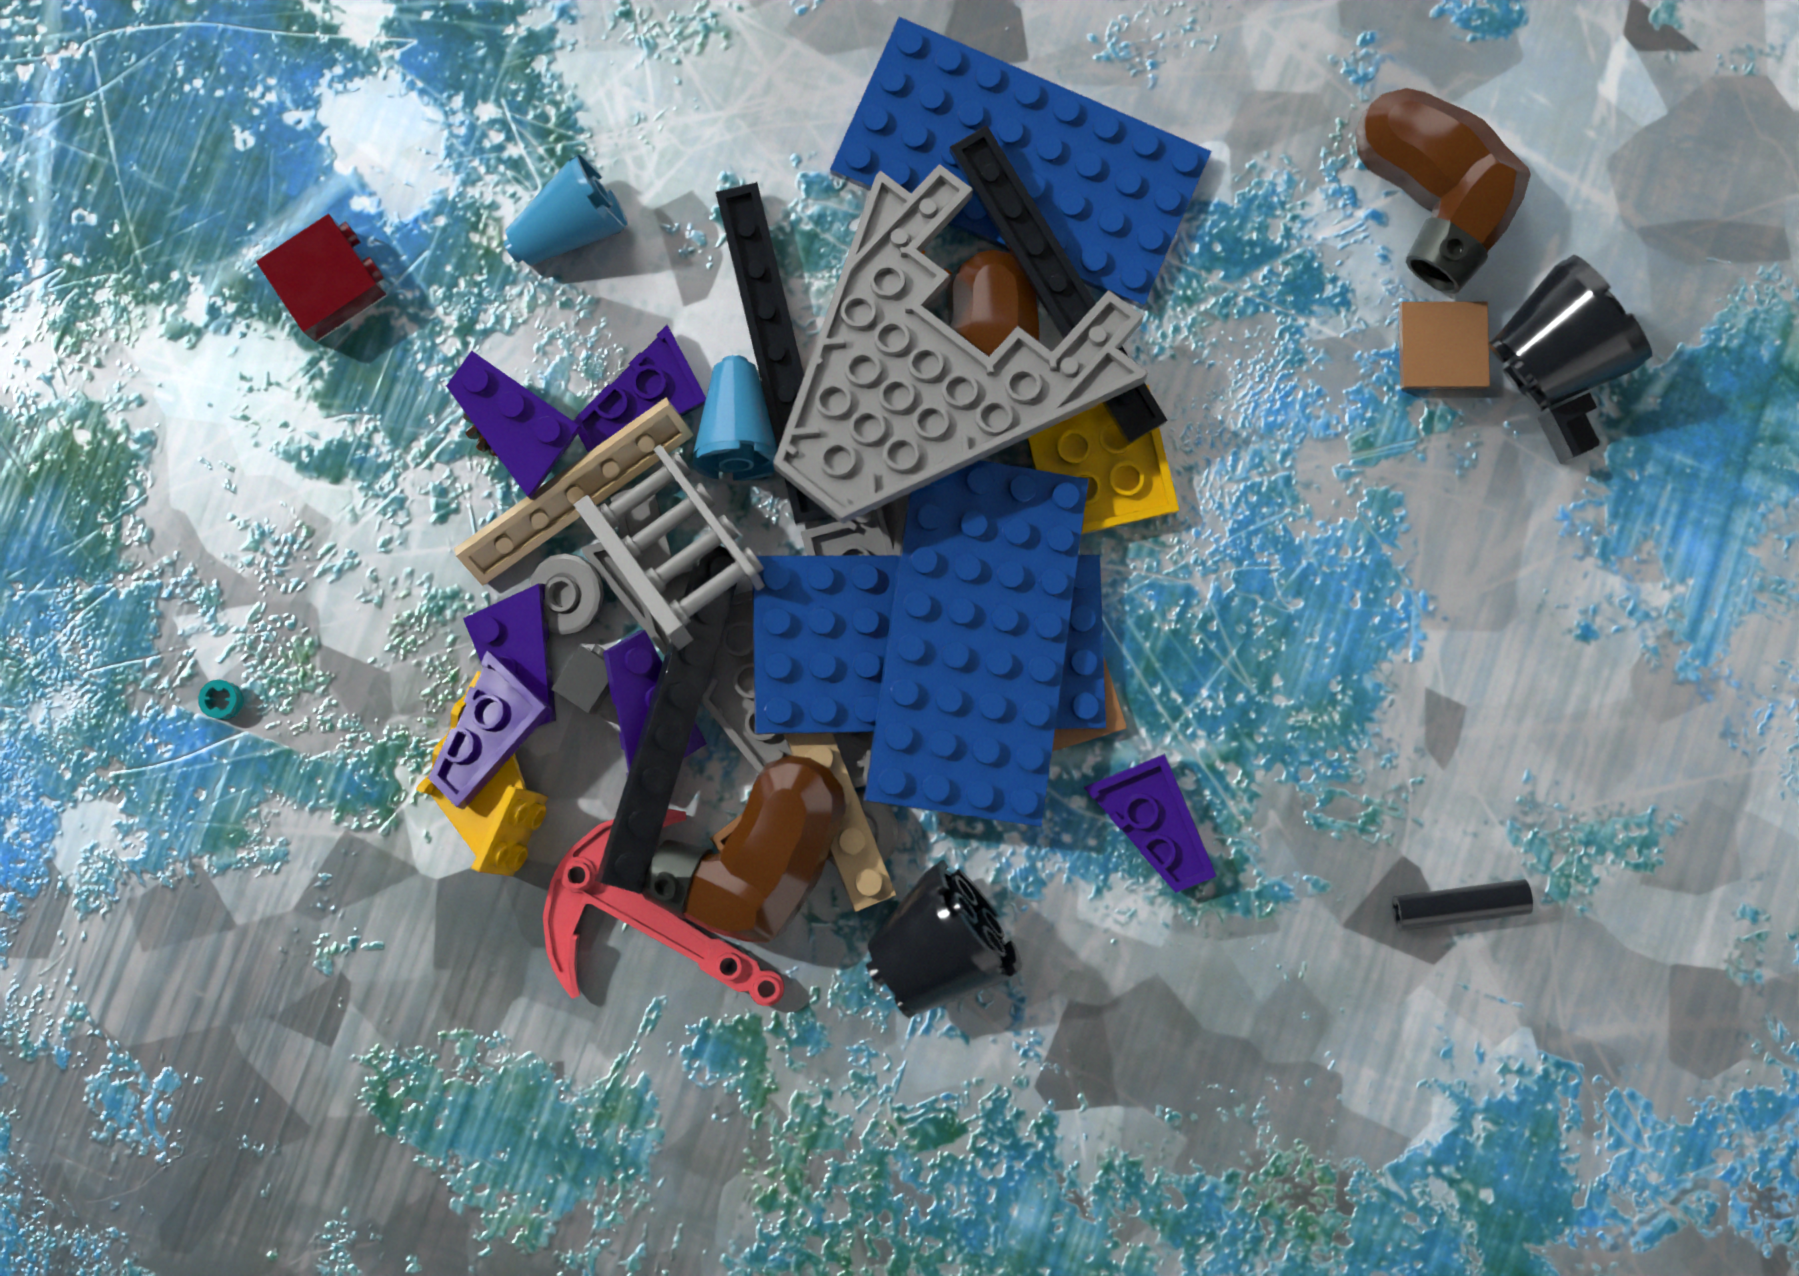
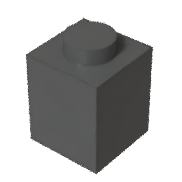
M597 644L594 645L592 650L580 645L551 690L585 712L595 715L610 692L603 655L605 649Z

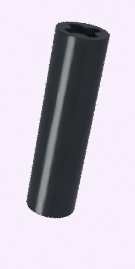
M1521 879L1393 896L1392 910L1397 929L1405 931L1528 915L1533 911V897L1527 880Z

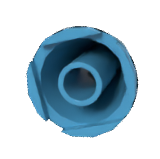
M578 154L574 158H570L506 228L505 233L508 239L504 241V246L517 263L524 261L527 265L532 266L618 234L628 225L624 211L612 190L606 191L599 181L603 177L583 155Z
M726 356L713 367L692 455L693 468L701 475L718 480L719 472L733 473V481L753 480L771 475L775 472L773 463L778 446L757 368L743 356Z

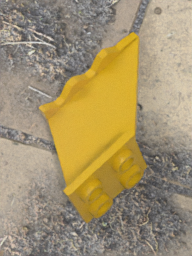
M477 671L465 695L454 704L451 711L450 729L456 728L467 704L463 702L470 687H475L481 674L480 671ZM447 735L436 744L433 750L432 768ZM515 753L465 809L457 808L428 779V776L416 788L417 791L433 797L476 855L471 869L482 873L512 877L515 871L523 866L527 858L528 847L526 846L533 830L538 829L545 818V804L549 797L526 789Z

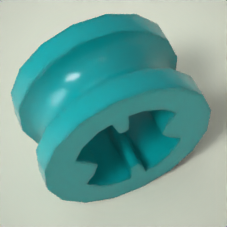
M218 679L212 680L203 686L198 696V703L202 712L208 717L228 720L237 716L242 710L244 698L240 688L234 683ZM216 691L229 692L230 698H225L226 701H229V705L225 709L220 707L213 708L212 702L217 700L212 698Z

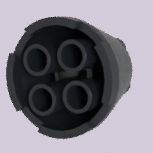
M1574 254L1553 267L1499 334L1488 342L1495 356L1502 363H1508V366L1503 369L1505 376L1517 390L1523 386L1528 389L1525 392L1527 397L1540 412L1549 406L1633 372L1653 356L1649 341L1632 313L1626 314L1620 302L1608 291L1611 289L1610 284L1590 264Z
M944 860L936 863L922 875L868 942V951L872 959L866 964L868 973L879 986L887 985L895 995L894 1000L897 1007L907 1018H912L916 1014L925 1013L1003 983L1022 968L1021 958L1015 943L1011 940L1005 943L1003 940L1005 937L1003 929L996 920L1000 916L973 881L960 869L954 873L947 870L948 865Z

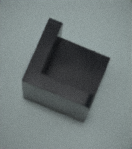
M1590 392L1537 418L1560 464L1600 445V441L1586 415L1597 408Z

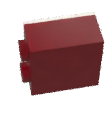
M329 213L255 261L302 332L316 343L388 296L379 283L385 277L370 256L363 259L355 248L361 241L346 221L339 225Z

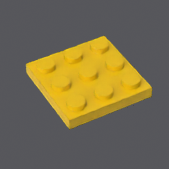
M1103 403L1027 438L1035 470L1089 479L1081 535L1161 517L1179 511L1159 428L1128 445Z

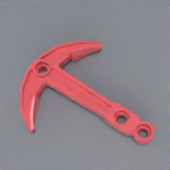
M668 809L662 828L687 820L686 812ZM614 819L597 825L573 845L559 863L550 881L543 912L546 953L560 984L572 999L581 995L577 973L580 933L575 932L587 904L596 906L698 963L702 971L737 992L749 991L751 998L759 1005L771 1006L782 998L784 994V981L775 970L761 969L758 960L720 937H710L686 920L645 900L643 892L641 895L595 881ZM575 866L581 867L585 871L586 876L581 883H575L570 878V870ZM723 959H734L737 963V970L732 974L724 973L720 967ZM761 982H772L775 986V992L767 997L761 995L758 991V986Z

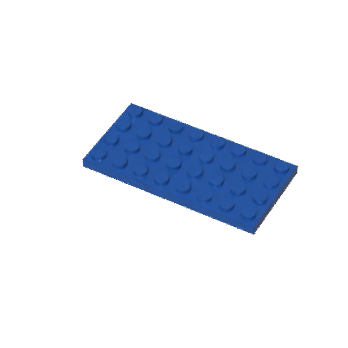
M899 16L830 167V174L871 191L876 175L879 171H882L908 192L912 193L940 164L970 186L951 156L949 149L953 144L987 125L1083 283L1104 293L1109 290L1121 300L1142 309L1212 151ZM973 192V198L947 225L1009 251Z
M979 460L909 493L864 801L1042 827L1089 479Z
M900 555L756 556L764 568L757 574L765 586L757 591L752 584L755 734L874 733ZM1078 555L1055 730L1106 728L1100 555Z

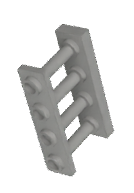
M660 444L653 450L664 466L609 506L604 503L597 507L588 494L573 505L666 635L680 650L693 640L684 627L691 622L690 616L745 576L748 577L757 591H759L765 585L757 573L764 568L749 547L741 552L734 543L739 534L726 516L723 515L716 519L710 511V508L715 503L701 483L692 487L686 479L692 472L680 455L675 452L669 456ZM675 480L687 498L632 538L627 535L620 539L614 531L620 525L618 520ZM699 512L711 530L657 569L653 570L650 567L644 572L637 562L643 557L641 552L692 515ZM720 544H723L735 562L679 603L674 600L667 604L660 594L667 589L665 584Z

